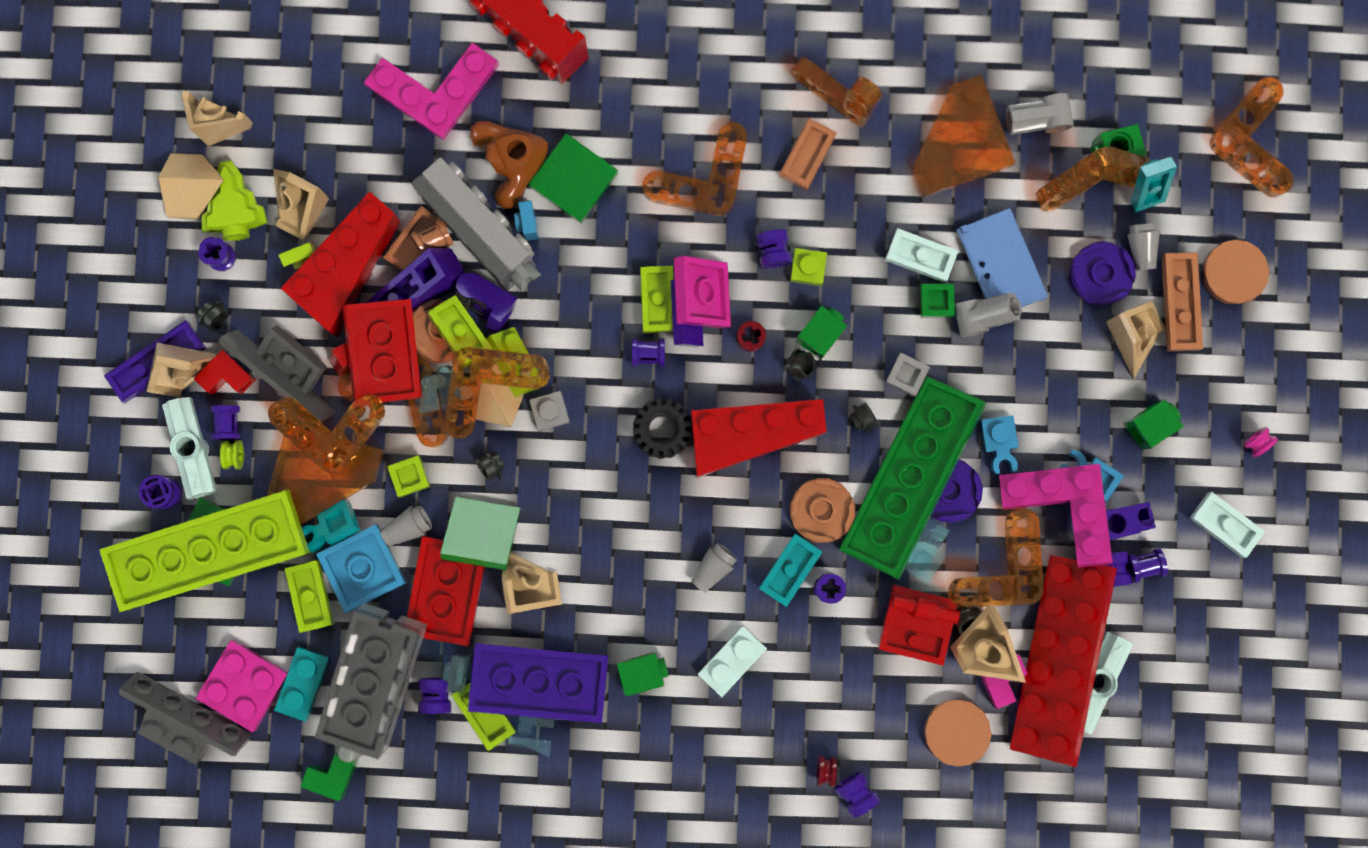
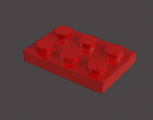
M411 299L342 305L353 405L422 398Z
M422 536L407 617L428 624L424 639L470 646L485 567L441 559L440 553L444 540Z

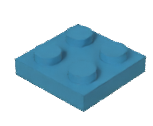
M378 524L316 554L345 614L407 583L390 547L386 545L381 536Z

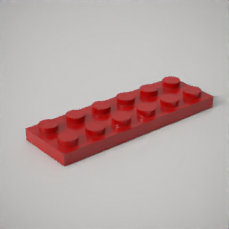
M1054 555L1049 556L1026 667L1027 674L1024 677L1026 683L1023 682L1010 750L1077 767L1117 568L1106 565L1078 567L1077 560Z

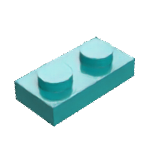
M1172 157L1162 160L1154 159L1140 167L1130 201L1135 212L1166 202L1177 169Z
M794 534L758 589L787 607L822 554V551L797 534Z
M297 647L274 711L304 722L308 721L331 657L303 647Z

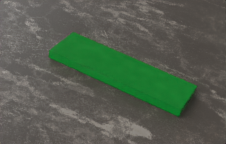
M925 376L839 551L900 580L986 406L985 401Z

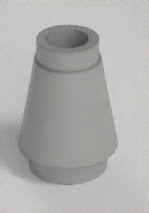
M1156 223L1129 226L1130 234H1127V238L1136 264V270L1156 269L1160 230H1156Z
M421 505L415 508L410 506L387 524L386 527L380 529V533L386 545L390 547L394 544L426 536L427 531L432 529V523Z
M717 542L714 547H709L691 582L706 593L709 588H712L735 568L734 563L738 558L729 549Z

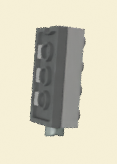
M440 157L422 173L423 176L419 175L411 183L424 203L446 225L448 224L447 228L506 292L514 285L523 292L529 286L528 283L530 281H535L541 275L535 268L536 266L532 259L535 254L531 250L532 247L519 233L515 237L511 234L513 230L509 226L510 223L497 209L493 213L489 210L491 206L487 202V198L475 185L471 188L468 187L469 182L466 180L465 174L453 161L447 164Z
M366 603L354 610L314 737L334 744L339 758L344 762H351L363 755L379 760L389 748L428 624L405 616H401L397 621L388 618L390 611Z

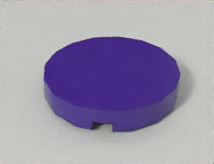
M1101 241L1091 243L1077 253L1071 262L1069 276L1071 286L1078 297L1088 304L1107 306L1113 305L1128 295L1135 282L1136 270L1134 261L1125 249L1119 248L1111 242Z
M959 459L931 518L939 522L955 523L967 519L979 506L982 500L983 486L979 474L966 462Z

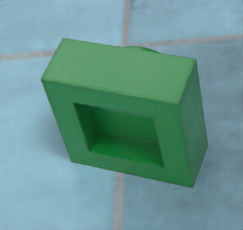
M921 284L919 286L920 318H953L955 316L954 284Z

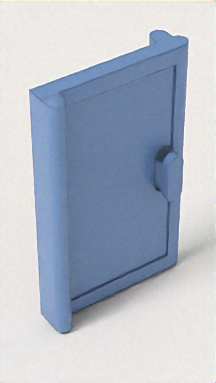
M1010 208L969 225H964L956 230L985 299L1006 293H1015L1017 299L1021 302V307H1025L1037 301H1044L1048 297Z

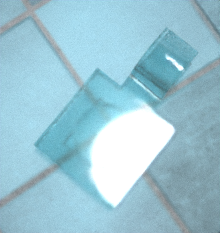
M938 524L927 543L919 540L905 570L929 584L946 557L937 550L946 538L949 530Z
M456 654L452 656L451 661H446L443 681L448 682L447 690L456 692L465 690L466 679H471L472 665L469 664L470 656Z

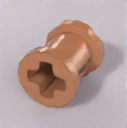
M441 219L436 220L435 225L420 233L415 231L410 233L420 254H423L428 248H441L445 245L448 247L453 245V241Z

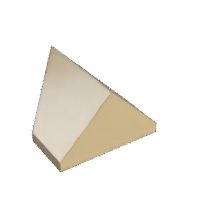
M185 90L182 94L189 129L208 146L251 129L253 122L244 113L239 111L237 115L226 111V106L216 105L203 97L201 101H198L190 92Z
M169 155L158 176L166 217L201 219L202 212L224 180L204 155Z
M273 169L278 210L276 226L304 241L310 234L329 198L319 187L290 172Z
M1152 301L1125 311L1106 321L1133 380L1160 332L1166 330Z
M156 343L147 392L180 398L182 391L195 381L193 378L217 354Z
M497 364L478 370L454 390L471 419L512 427L523 395L514 397Z
M511 552L507 570H502L507 614L562 605L557 572L548 571Z
M988 605L950 646V649L963 673L1026 683L1009 631L995 606Z

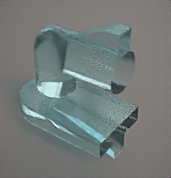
M441 366L437 370L436 375L422 378L420 414L441 410L437 389H439L442 409L463 406L457 374L452 366Z
M519 716L517 733L531 736L533 726L554 728L555 719ZM520 737L508 738V745L528 748L550 757L551 741Z

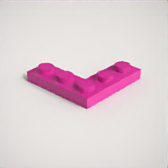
M471 43L437 91L433 93L382 57L364 81V85L444 141L497 69L499 62L474 43Z
M1100 464L999 475L1004 510L1070 503L1078 567L1113 564Z

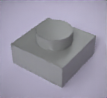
M900 353L885 383L915 397L930 367Z
M561 391L529 400L539 432L570 423Z

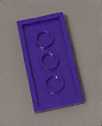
M475 643L467 712L602 723L608 656Z

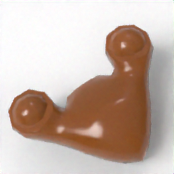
M478 121L471 127L469 137L473 145L486 148L487 155L485 160L491 163L498 174L507 178L495 190L493 194L495 202L503 209L515 208L519 204L518 202H522L528 183L543 164L548 152V142L541 136L530 132L503 127L490 121Z

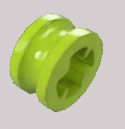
M229 440L222 441L220 463L223 469H229L230 466H234L235 469H242L244 464V446L241 440H235L233 444Z

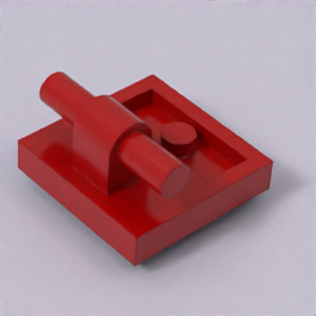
M892 585L877 649L944 666L953 624L958 623L960 611H956L959 601Z

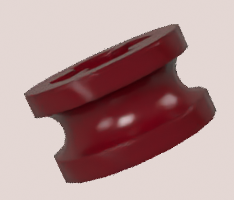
M756 321L743 323L737 332V343L743 350L748 352L759 350L766 340L764 327ZM750 328L752 332L758 331L760 337L756 339L758 343L752 345L750 341L744 342L742 336L746 335L744 330Z
M819 755L816 776L817 786L828 783L829 787H834L837 774V758L831 757L830 760H826L824 756Z

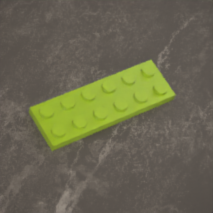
M290 490L275 493L99 549L119 612L310 553Z

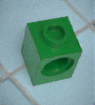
M1138 124L1100 133L1092 141L1091 156L1094 163L1099 165L1100 172L1138 163L1147 155ZM1110 143L1119 145L1122 155L1114 154L1110 149Z
M821 306L795 341L821 361L848 325L843 322L845 318L832 307L825 309Z
M1166 399L1155 402L1124 423L1141 450L1153 448L1184 427L1180 421V412L1172 403H1168Z
M656 652L617 663L625 697L663 687V678L669 677L664 657L658 659Z

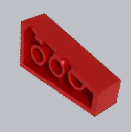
M542 0L469 1V4L478 14L483 16L486 13L493 20V27L503 37L510 35L517 42L515 47L524 57L529 59L532 56L540 63L538 66L539 70L551 81L556 78L563 84L589 58L585 36L578 30L572 33L566 25V20L556 13L551 17L549 10Z
M369 192L280 289L328 332L338 338L344 323L342 305L357 303L356 299L364 285L368 283L378 259L382 257L401 221L392 210Z
M824 400L692 410L691 423L696 479L824 435L827 432Z

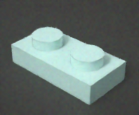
M897 228L885 261L946 283L958 250Z
M1208 492L1189 517L1190 520L1241 558L1248 557L1265 533L1263 529L1213 492Z
M741 626L699 671L698 675L715 692L723 697L767 648L744 626Z

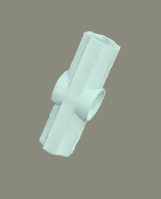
M176 398L167 401L162 407L171 437L170 452L177 460L186 498L192 500L210 496L216 493L217 489L208 459L209 445L203 439L193 398ZM193 440L195 450L190 456H186L184 447L189 441Z
M1107 631L1104 632L1096 675L1101 674L1103 676L1104 686L1099 691L1092 690L1084 732L1090 735L1094 731L1108 698L1113 696L1117 690L1118 676L1133 646L1129 641Z

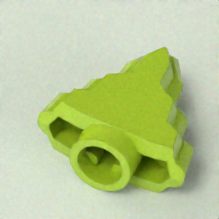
M233 161L220 162L217 172L224 180L208 203L207 212L202 215V232L222 233L223 240L226 241L244 240L250 237L249 229L268 223L265 209L263 206L257 205L255 194L245 188L243 175Z

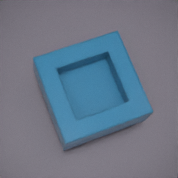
M532 201L518 202L520 212L514 213L517 233L523 232L526 241L539 239Z

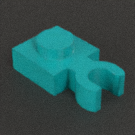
M345 499L318 514L319 524L315 526L306 525L302 528L305 538H310L313 535L312 541L307 543L308 549L312 553L319 551L324 546L325 541L333 546L361 530L351 503Z

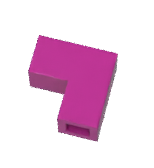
M1016 654L1023 675H1026L1027 672L1019 654ZM980 676L994 708L999 709L1016 702L1009 684L1011 680Z

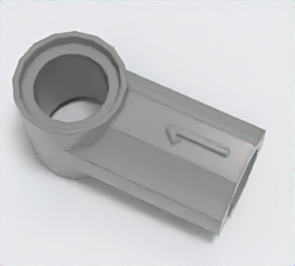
M1067 93L1052 94L1041 98L1040 101L1008 105L1006 107L1005 120L1010 135L1044 130L1045 133H1057L1071 129L1074 126L1069 95Z
M1006 293L985 300L974 299L955 304L960 337L987 333L989 328L1019 321L1022 313L1020 300L1017 299L1015 293Z

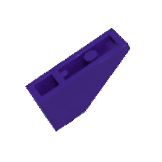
M428 248L365 303L411 299L412 312H414L422 303L438 299L456 285L458 278L466 272L452 249Z

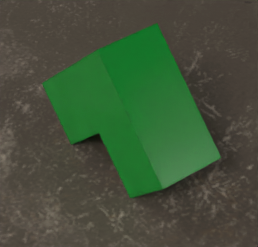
M336 753L329 770L312 764L307 767L300 787L341 801L344 799L358 759L344 762Z

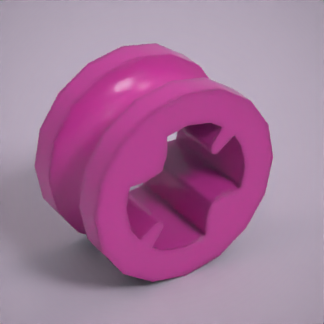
M1267 426L1255 432L1243 444L1245 448L1252 449L1251 455L1254 458L1265 453L1278 441L1276 436L1269 435L1270 430Z

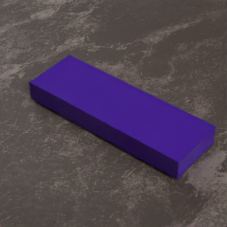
M183 321L104 375L122 403H127L147 389L156 343L203 351L207 348L189 321Z

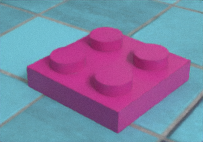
M688 256L674 258L677 324L712 328L731 327L728 263Z
M230 640L195 699L247 730L254 732L281 690L288 672L237 641Z

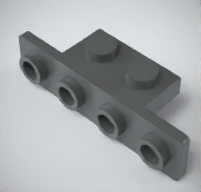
M278 325L270 328L259 347L239 330L224 334L218 340V343L226 348L229 355L239 359L251 369V372L257 378L264 380L273 387L281 398L290 401L301 410L305 418L319 424L332 417L335 413L334 408L312 391L327 366Z
M136 672L120 687L118 692L119 695L146 709L138 734L195 765L203 758L208 743L231 756H236L250 740V732L140 672Z

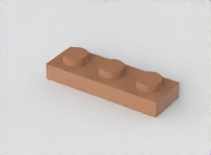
M1198 252L1165 253L1161 256L1167 352L1202 350L1203 334Z

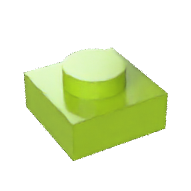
M310 241L278 256L283 267L292 264L295 270L300 268L314 253L316 247L314 242Z
M795 248L790 282L822 286L827 252Z
M419 455L387 466L398 498L431 487L421 456Z

